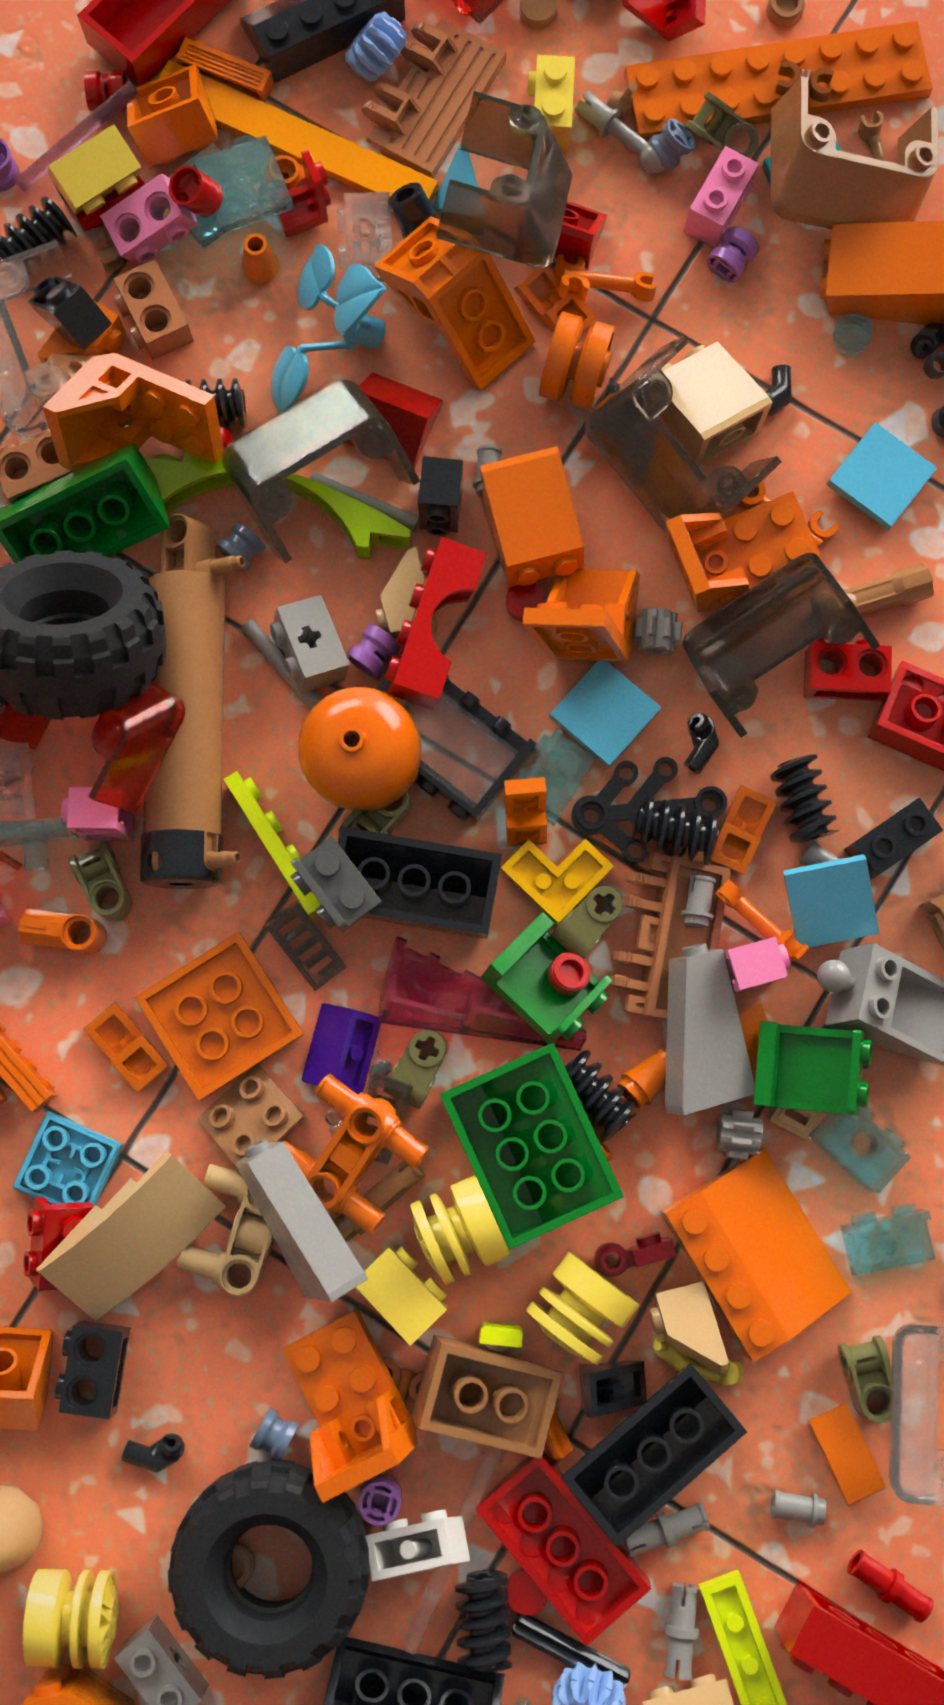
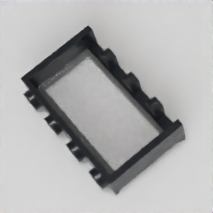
M448 675L440 700L433 710L394 697L407 709L413 718L422 741L421 760L417 774L419 778L415 783L432 797H435L437 793L441 794L450 802L447 808L464 822L470 817L477 823L504 789V780H511L527 759L536 751V742L531 738L528 741L523 739L511 729V724L501 716L495 717L480 705V700L469 691L465 693L449 680ZM383 679L375 689L388 693L391 681Z

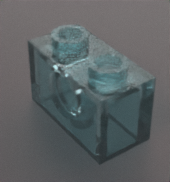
M860 1107V1116L828 1113L808 1137L869 1193L879 1194L911 1158L902 1149L906 1145L905 1142L892 1130L886 1128L882 1131L871 1121L875 1115L869 1108ZM859 1132H864L870 1140L869 1150L863 1155H859L853 1147L854 1137Z

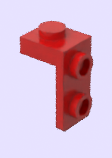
M622 0V5L625 9L669 42L705 25L706 0Z
M309 150L301 152L306 184L271 197L272 206L286 238L328 222L326 206L331 205V199L326 185L329 184L321 161L314 163Z

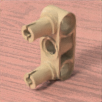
M210 1164L203 1185L208 1189L237 1197V1202L241 1203V1207L233 1222L226 1252L222 1251L221 1254L188 1245L180 1254L177 1268L211 1278L212 1284H216L218 1288L224 1289L232 1295L241 1296L247 1294L258 1285L275 1239L241 1173ZM242 1263L248 1266L252 1274L249 1284L238 1285L232 1280L231 1269L234 1264Z

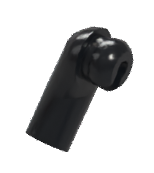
M928 323L912 338L910 350L915 357L920 359L929 357L943 344L939 338V330L944 324Z
M776 365L771 369L772 387L765 391L773 402L768 412L769 416L780 412L791 401V367L789 365Z
M698 712L692 714L688 719L687 726L694 749L685 760L684 765L692 772L700 774L717 750L719 739L712 719L704 713Z
M176 1433L166 1434L150 1447L129 1440L121 1461L152 1472H160L181 1458L185 1449L184 1442Z

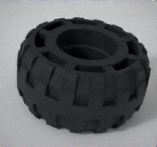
M72 550L55 551L56 553L47 555L35 554L24 557L22 561L17 563H8L0 567V703L7 706L10 704L14 711L28 716L36 714L44 716L46 719L63 720L64 717H80L82 719L97 716L98 713L103 711H114L126 706L131 698L140 697L150 688L151 681L157 678L159 668L163 665L166 656L164 614L162 602L158 600L157 591L140 570H133L131 564L119 558L111 559L102 553L87 551V553H73Z
M281 1459L280 1461L268 1462L254 1461L241 1465L219 1477L208 1486L191 1505L177 1530L170 1551L171 1558L168 1570L169 1593H172L175 1605L174 1614L182 1631L186 1629L196 1642L195 1648L208 1660L214 1658L228 1666L226 1671L244 1677L246 1673L261 1674L265 1676V1679L283 1678L286 1673L299 1669L305 1671L320 1663L323 1657L334 1648L337 1649L350 1633L361 1612L369 1583L370 1565L369 1549L366 1540L367 1532L354 1502L346 1492H343L322 1503L314 1487L313 1468L310 1469L295 1464V1461ZM261 1525H276L292 1531L302 1539L311 1554L312 1571L307 1585L299 1594L286 1600L269 1601L252 1595L244 1587L239 1588L232 1571V1555L237 1541L249 1529Z

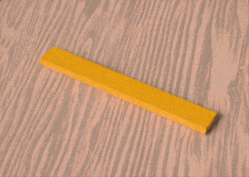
M169 59L159 78L181 70L185 66ZM200 74L216 126L279 155L290 156L302 165L301 152L309 150L314 163L321 161L327 177L385 203H388L389 197L397 189L408 183H420L430 203L438 190V181Z

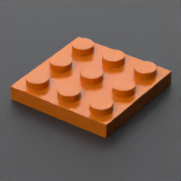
M239 931L135 997L198 1101L204 1100L305 1035Z

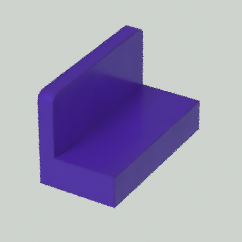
M323 1003L317 1019L302 1081L318 1086L327 1074H332L356 1094L363 1093L382 1018L358 1010Z

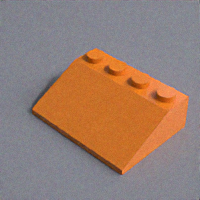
M765 1148L760 1149L758 1156H749L748 1160H742L660 1210L701 1282L704 1281L708 1294L743 1353L753 1363L790 1341L852 1293Z

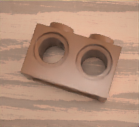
M155 259L113 278L119 293L113 295V298L123 318L128 315L131 316L135 326L130 327L129 330L139 350L146 347L152 360H155L194 341L189 325ZM141 292H150L143 299H135L136 295ZM157 324H166V327L159 332L151 331Z
M49 429L39 432L32 440L20 445L11 444L0 450V483L10 503L74 472L60 466L59 462L56 464L48 463L49 459L56 454ZM19 469H28L23 478L12 479L14 473Z

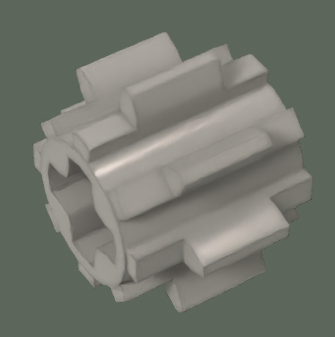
M652 608L642 610L641 618H636L633 641L638 642V650L649 655L664 656L673 654L674 646H679L683 623L677 622L678 614L669 609Z
M731 1109L730 1114L721 1113L716 1132V1150L726 1151L725 1157L748 1160V1155L758 1156L762 1144L763 1120L761 1118H754L753 1111Z

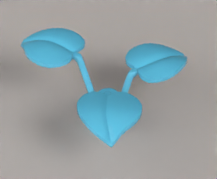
M321 244L315 246L312 255L301 272L297 288L298 301L302 308L313 310L320 299L336 310L335 328L344 337V341L302 344L298 346L297 350L292 346L284 348L272 372L271 393L278 413L285 419H288L290 409L297 402L307 382L309 370L308 359L305 355L307 352L332 349L353 351L355 344L376 350L381 345L385 336L384 321L366 313L387 288L372 275L367 267L361 264H353L340 281L337 289V301L333 300L328 296L326 290L334 279V259L330 250Z

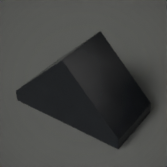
M644 1361L599 1363L598 1365L594 1363L579 1364L582 1408L586 1417L594 1418L641 1406L647 1401Z

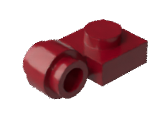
M655 1232L636 1238L637 1245L628 1248V1250H625L615 1242L603 1243L595 1252L594 1262L597 1269L603 1275L617 1277L623 1274L626 1269L635 1266L641 1267L677 1256L673 1240L669 1237L661 1238L660 1232ZM610 1252H615L618 1255V1261L614 1266L605 1265V1257Z

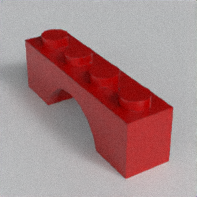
M443 537L440 538L435 550L428 547L420 569L427 573L423 585L416 583L409 602V606L415 608L412 620L404 619L397 638V643L403 644L399 658L392 656L384 678L391 681L387 694L430 710L434 709L440 700L452 662L440 652L434 642L431 631L432 616L446 605L468 602L476 588L487 553Z

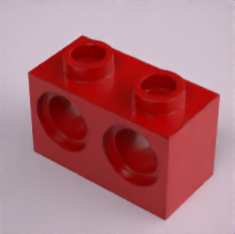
M835 637L818 638L805 651L803 698L882 702L891 693L892 646L880 645L878 640L863 639L856 641V644L840 643V639ZM819 661H831L835 665L836 674L829 675L824 673L819 666ZM859 662L871 664L875 670V676L868 677L864 675L859 669Z

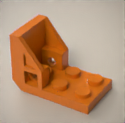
M430 216L374 265L381 279L422 320L439 328L472 387L480 391L536 342L489 251L471 231Z
M117 353L92 357L43 406L59 464L71 471H76L132 442L139 449L151 436L162 443H169L187 451L194 457H200L214 464L224 456L213 394Z
M794 491L722 520L719 512L684 514L666 521L670 547L697 613L715 610L823 565L822 557Z
M577 569L572 574L566 576L557 575L547 602L538 604L537 608H524L522 624L550 659L628 662L633 648L640 574L637 570Z
M358 1308L282 1348L319 1425L310 1433L314 1487L322 1503L400 1464L419 1444L411 1415Z

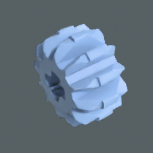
M386 12L375 14L353 39L345 55V61L351 66V69L367 82L375 81L380 75L384 74L386 69L391 66L392 62L399 55L407 40V33L401 28L402 25L394 17L391 18Z
M580 1662L577 1663L574 1669L564 1668L557 1685H554L551 1698L553 1700L552 1705H626L623 1683L613 1680L612 1671L602 1672L598 1670L596 1663L592 1668H586Z

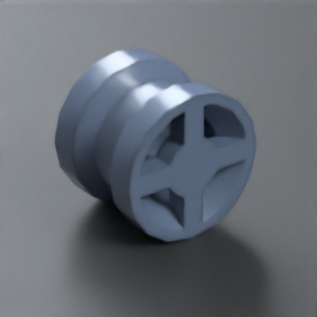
M673 118L668 119L663 125L660 135H653L647 142V145L649 144L659 157L661 166L667 170H674L680 163V157L683 154H689L696 146L690 131L681 122Z
M240 522L235 523L232 527V534L227 539H221L216 544L218 550L225 557L239 555L244 557L246 564L244 568L240 569L244 572L251 566L250 560L255 555H261L266 550L264 543Z
M270 1407L249 1447L255 1450L264 1449L270 1453L272 1460L280 1461L299 1423L294 1420L285 1421L279 1418L278 1411Z

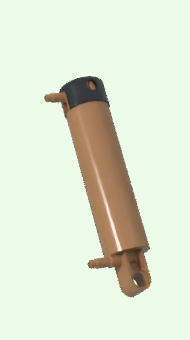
M175 513L168 518L170 527L162 531L161 572L149 579L150 584L157 591L158 600L162 602L166 656L163 665L159 668L157 678L151 681V686L147 690L144 817L143 834H141L140 881L145 885L159 888L200 889L220 885L222 883L223 868L237 865L241 861V856L238 852L223 851V836L221 835L226 584L221 575L244 568L246 561L241 555L215 558V533L212 527L181 513Z

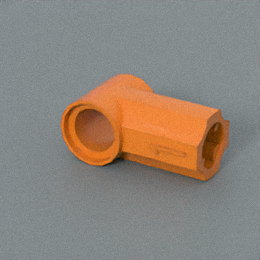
M25 909L23 916L20 918L18 932L21 944L94 954L102 949L107 940V932L104 925L98 920L83 914L71 915ZM88 924L91 929L90 938L87 942L79 944L76 934L81 926Z

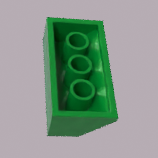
M134 442L0 508V542L14 563L22 561L24 557L35 554L47 555L56 553L55 551L72 550L73 553H87V551L102 553L106 557H110L170 527L155 475Z

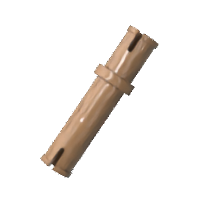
M402 1161L393 1171L368 1190L363 1197L384 1212L426 1175L420 1166L413 1169L406 1162ZM343 1213L333 1221L345 1242H348L357 1234L362 1235L366 1232Z

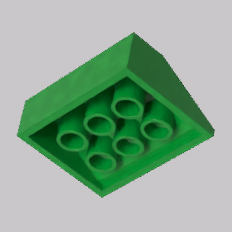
M554 1042L440 1094L509 1250L624 1197Z

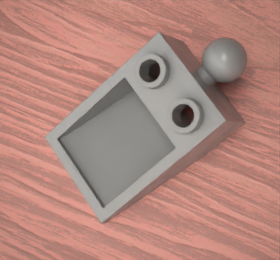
M875 943L841 950L839 960H828L819 967L817 972L819 985L824 990L832 992L825 1022L826 1026L839 1030H863L866 1033L865 1040H872L873 1046L944 1066L943 979Z

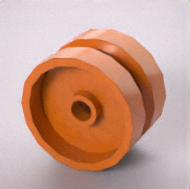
M562 311L550 343L538 396L559 401L566 392L569 380H574L570 395L572 406L592 411L599 387L602 388L611 360L612 352H610L615 326L596 321L590 326L585 343L582 344L580 343L584 327L582 317Z

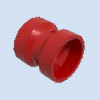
M98 70L85 71L84 88L89 111H102L104 107H113L116 111H127L126 92L129 91L125 70H112L110 74H101Z
M185 165L178 168L173 173L169 182V194L172 200L199 217L206 218L212 216L218 211L222 203L223 194L219 183L204 175V173L193 166Z

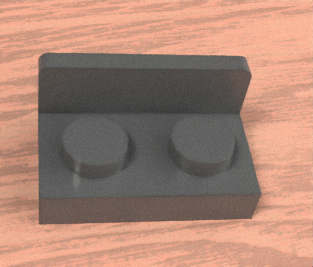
M333 836L302 859L296 858L290 862L296 870L290 877L304 896L312 891L321 903L315 910L329 929L337 925L343 933L382 904L380 898Z

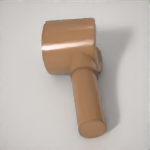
M630 82L623 93L613 90L608 99L607 106L613 110L619 109L621 111V119H624L627 108L632 103V96L637 89V84Z
M875 111L873 124L867 123L864 114H862L858 136L863 141L869 142L875 159L886 161L879 137L884 120L882 113Z
M106 229L108 247L97 250L105 272L108 273L123 267L124 261Z

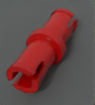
M861 1549L850 1559L847 1573L855 1576L876 1591L879 1600L885 1604L893 1603L919 1623L924 1622L929 1617L934 1605L933 1599L906 1582L904 1575L897 1569L889 1570Z

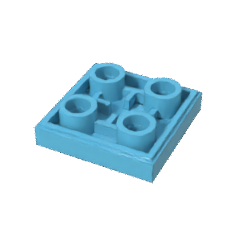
M875 422L826 485L889 531L930 479L937 467Z
M597 661L550 713L549 718L606 767L610 768L662 707L608 661Z
M864 854L783 871L796 941L802 945L806 944L810 948L879 934L867 860Z
M47 1111L12 1188L34 1198L44 1197L49 1204L91 1202L95 1206L100 1199L124 1143L51 1111Z

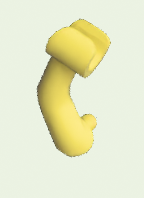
M663 1333L655 1338L653 1343L655 1353L678 1373L691 1363L705 1381H713L722 1385L739 1384L742 1380L743 1364L741 1362L728 1360V1373L718 1375L668 1346Z

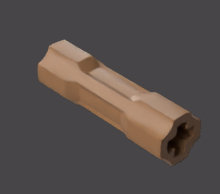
M920 563L895 571L888 577L853 588H839L813 596L810 599L811 615L820 631L847 624L856 617L895 605L905 606L931 598L934 595L933 578L929 568Z

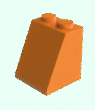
M557 446L480 466L484 513L508 588L516 585H531L539 579L554 575L566 576L572 574L577 569L584 568V545Z

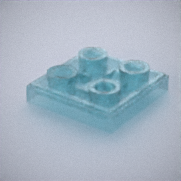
M266 135L194 160L196 169L218 182L222 188V203L218 211L214 213L222 234L294 209L293 201Z

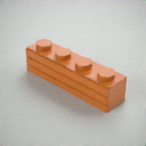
M185 37L176 56L178 64L185 67L196 64L200 74L262 102H266L274 85L272 73L262 65L256 66L247 62L242 57L226 54L219 48L213 49L199 40L193 41Z
M0 1023V1076L31 1112H39L57 1096L53 1091L55 1086L46 1076L43 1078L36 1071L39 1069L37 1064L30 1057L26 1059L21 1054L22 1047L15 1039L9 1040L4 1034L6 1031L5 1027Z

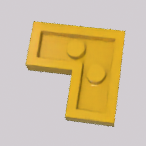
M528 839L500 870L559 925L570 911L614 868V865L590 842L584 839L557 867Z

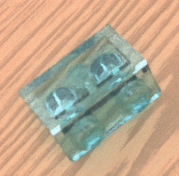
M558 728L555 729L551 737L546 734L542 736L533 751V755L538 758L531 770L523 767L516 778L545 777L547 822L554 826L596 758L593 754L562 736L563 731Z
M915 1203L891 1207L892 1214L876 1217L875 1211L852 1215V1223L840 1225L851 1274L857 1276L935 1259L926 1221L931 1220L930 1211L917 1209Z

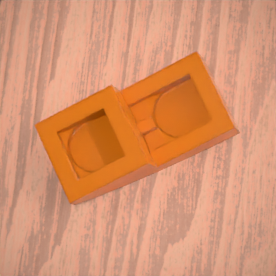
M545 261L514 288L528 307L553 332L562 311L582 317L584 323L583 331L597 319L584 301H580L578 293L568 291L566 299L558 295L561 280Z
M545 777L504 780L507 846L523 845L528 839L533 844L547 843Z
M740 785L719 830L711 860L745 875L778 802Z
M116 1001L83 1029L111 1060L110 1063L137 1093L169 1066L156 1047Z
M846 1403L808 1421V1425L828 1462V1468L848 1506L886 1488L873 1456Z

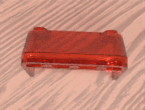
M151 681V686L138 698H131L126 706L114 711L107 710L98 713L100 716L93 728L91 741L94 750L107 760L88 796L92 800L132 813H136L185 717L183 700L178 695ZM1 704L0 738L36 750L51 719H46L44 716L36 714L28 716L14 711L10 704L7 706Z

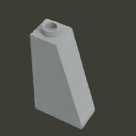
M706 943L682 948L684 956L669 959L665 1076L666 1113L688 1115L754 1095L755 1091L754 1078L724 950H708Z
M263 1139L244 1150L246 1157L235 1164L304 1297L333 1302L368 1280L285 1143H269L267 1139Z

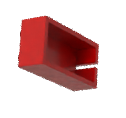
M92 0L77 14L86 42L117 70H125L127 78L139 87L146 84L167 64L169 59L171 60L179 52L185 37L192 39L231 0Z

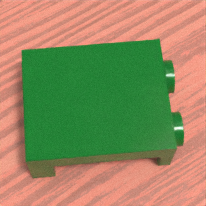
M542 912L489 965L480 978L548 1044H551L560 1036L564 1037L567 1041L584 1024L578 1017L586 1009L593 1014L609 997L604 992V989L613 980L606 975L599 981L591 974L588 984L578 994L567 996L555 991L548 980V968L557 956L567 953V951L549 936L550 934L547 931L554 922Z
M760 1021L754 1105L860 1116V1107L867 1108L869 1082H862L863 1065L870 1066L872 1040H865L866 1033L863 1030L853 1029L851 1031L780 1025L777 1022Z

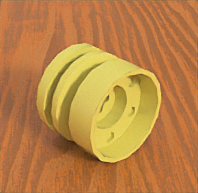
M476 1175L451 1185L454 1205L446 1208L436 1193L431 1194L430 1199L436 1212L433 1215L428 1216L421 1200L410 1204L414 1216V1230L429 1265L440 1275L445 1285L455 1282V1277L449 1264L454 1260H457L465 1277L471 1274L467 1256L469 1253L475 1251L486 1267L511 1256Z
M568 1251L553 1271L556 1280L565 1288L563 1292L559 1295L542 1287L539 1294L553 1306L548 1311L532 1301L526 1310L537 1321L541 1330L554 1342L572 1355L585 1358L598 1365L603 1355L589 1342L594 1337L604 1345L611 1347L613 1341L601 1327L604 1321L607 1320L616 1326L624 1328L640 1305L608 1279Z
M38 1569L35 1572L28 1592L23 1625V1657L27 1667L58 1669L62 1664L67 1647H69L73 1668L82 1669L86 1664L87 1658L92 1669H104L106 1667L117 1632L119 1614L116 1577L112 1570H101L97 1575L96 1581L91 1570H83L79 1576L75 1591H73L71 1575L67 1569Z

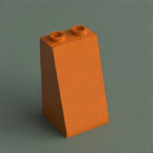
M944 221L832 224L831 240H824L823 263L828 264V274L821 275L820 299H826L829 314L927 325L928 323L944 324Z

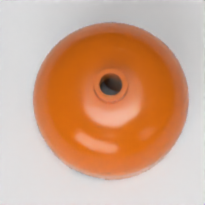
M350 687L326 696L308 713L299 733L298 758L306 780L326 801L341 809L374 811L394 803L411 787L419 772L422 741L413 718L407 709L394 697L373 688ZM351 734L360 739L355 747H350L347 741V737Z

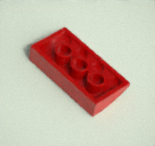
M902 660L891 681V693L882 701L867 738L944 771V678Z
M543 1451L542 1459L527 1456L475 1507V1510L587 1646L651 1590L650 1579L635 1560L630 1558L628 1552L621 1544L618 1547L614 1545L561 1479L560 1476L563 1473Z

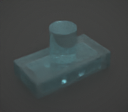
M62 817L0 824V847L22 845L25 871L49 869L47 842L79 838L77 834L67 828V823L63 822Z

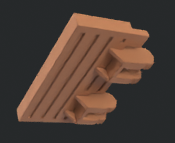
M442 18L436 28L417 21L411 29L414 38L435 50L434 53L409 40H406L405 46L400 51L405 59L428 72L426 73L412 65L398 89L383 81H379L373 90L379 100L398 111L395 113L369 100L361 109L367 119L390 131L389 133L374 126L367 137L368 143L381 149L382 154L433 179L506 62L505 51Z
M654 852L651 853L649 870L665 873V877L662 878L639 872H627L626 882L635 886L657 889L655 901L641 899L638 896L632 895L623 896L622 900L623 907L658 915V918L644 914L640 916L635 949L651 952V957L623 951H613V961L623 965L643 967L641 981L622 975H609L613 980L609 985L644 993V997L627 994L624 1007L625 1012L667 1020L669 959L684 956L682 948L706 943L708 950L718 949L725 904L714 893L730 878L731 869L712 864L707 866L704 865V862L690 861L687 858ZM690 875H703L716 880L710 914H713L714 918L712 921H709L708 928L687 926L684 924L685 917L681 916V911L686 910Z

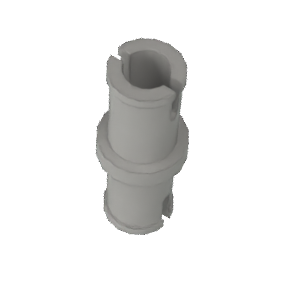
M700 1502L695 1506L667 1516L665 1512L657 1514L656 1520L643 1524L624 1543L630 1558H633L635 1555L666 1545L667 1549L676 1546L675 1541L704 1530H710V1524L708 1523L709 1520L705 1509Z
M672 1583L670 1622L665 1623L664 1632L668 1635L664 1675L674 1679L678 1670V1660H680L679 1680H691L694 1640L699 1638V1628L695 1626L699 1587L689 1584V1587L686 1588V1600L684 1602L685 1583Z

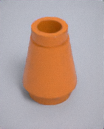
M253 233L244 240L241 268L244 276L256 284H266L277 275L279 260L265 237L261 234Z
M660 1049L656 1054L651 1055L621 1075L622 1080L617 1084V1087H622L624 1090L622 1095L626 1100L632 1099L635 1102L634 1107L640 1109L644 1104L650 1105L665 1084L666 1051Z

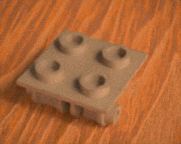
M258 1064L243 1075L197 1120L236 1166V1162L246 1157L244 1150L252 1144L263 1139H267L269 1143L283 1142V1138L296 1125L299 1127L302 1124L301 1121L305 1118V1114L296 1104L290 1101Z

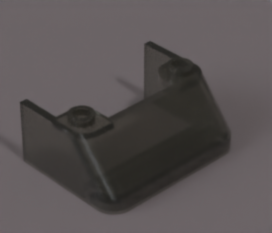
M474 91L460 150L528 170L527 178L525 181L513 174L497 177L492 181L490 191L450 179L435 238L532 267H547L553 262L558 247L572 171L546 118L538 108L532 105H519Z
M685 336L661 346L588 414L585 422V431L588 438L665 533H667L666 521L676 516L719 512L722 514L738 504L782 462L778 456L751 462L743 471L733 466H723L715 469L706 477L661 421L658 415L668 407L673 396L671 382L661 368L689 343Z
M340 379L331 382L229 443L222 453V466L274 556L284 563L289 562L292 558L272 525L285 517L292 506V495L283 479L351 439L359 453L367 458L379 459L386 456L400 481L411 485H416L420 482L392 427L362 389L353 381Z
M815 553L800 555L692 628L685 635L682 642L684 650L709 695L740 738L748 733L737 713L747 710L755 702L759 691L755 680L822 636L828 644H845L860 632L872 650H875L880 645L849 596Z

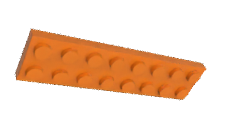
M918 21L625 66L624 77L626 87L630 82L637 84V89L632 96L633 99L630 105L635 132L644 140L649 141L653 135H660L662 127L668 119H676L685 126L687 120H693L703 105L706 91H709L735 111L734 113L751 125L771 122V109L783 97L775 93L778 80H791L787 76L778 75L781 62L791 61L797 64L800 70L810 69L814 72L818 68L826 67L834 71L830 84L818 83L821 87L831 89L828 100L826 102H816L809 97L808 114L810 115L929 97L933 87ZM713 110V112L705 122L704 126L707 125V123L715 113V110Z

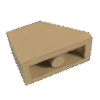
M416 547L409 548L380 595L382 608L375 610L379 628L389 632V635L396 641L404 619L412 620L415 608L410 607L409 602L416 583L423 585L425 580L423 571L420 570L421 563ZM433 614L431 621L432 633L437 632L435 614Z
M704 1281L656 1293V1307L649 1309L655 1333L663 1332L668 1346L716 1374L728 1373V1357Z

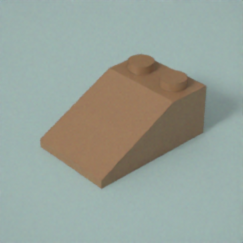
M434 1334L412 1419L421 1430L542 1459L563 1373L474 1344Z

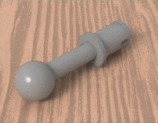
M590 91L583 95L586 101L579 100L575 107V113L581 115L599 129L601 137L604 138L609 133L640 156L641 166L646 172L658 174L665 170L661 166V161L656 152L649 144L647 145V141L619 120L621 115L619 109H611Z

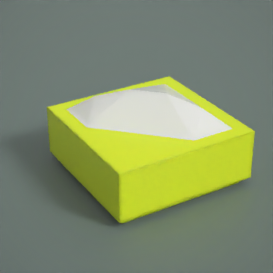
M490 1322L480 1324V1344H485L495 1352H503L511 1347L522 1348L523 1331L520 1326Z

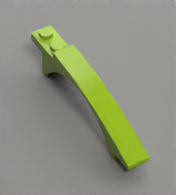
M184 451L183 462L174 456L159 454L156 458L144 457L155 475L167 515L188 500L218 488L236 485H261L294 493L321 508L342 528L359 558L370 560L372 545L400 549L411 548L412 538L409 528L381 511L318 481L254 460L225 454L216 464L200 457H194L187 451Z

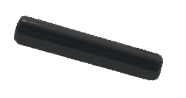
M518 1613L511 1627L513 1637L573 1669L578 1662L582 1663L586 1668H592L596 1663L598 1670L602 1672L612 1671L613 1680L622 1682L624 1691L631 1675L628 1667L530 1615Z

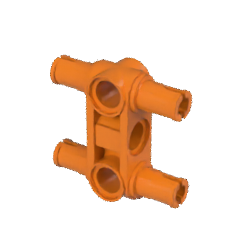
M327 1074L316 1087L314 1094L343 1115V1122L316 1161L289 1139L284 1141L324 1208L334 1215L337 1214L339 1216L343 1213L369 1235H372L381 1225L387 1214L358 1193L359 1188L357 1186L377 1155L386 1147L415 1169L426 1157L430 1148L401 1127L402 1122L396 1115L394 1107L388 1101L382 1098H372L367 1093L361 1092L356 1094L332 1074ZM366 1112L373 1114L378 1122L377 1129L368 1125ZM324 1179L330 1181L333 1185L334 1195L325 1189Z

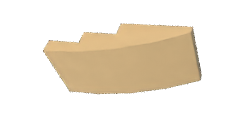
M165 1151L137 1182L130 1178L102 1209L95 1205L36 1270L96 1321L130 1297L166 1267L196 1239L226 1206L168 1151Z

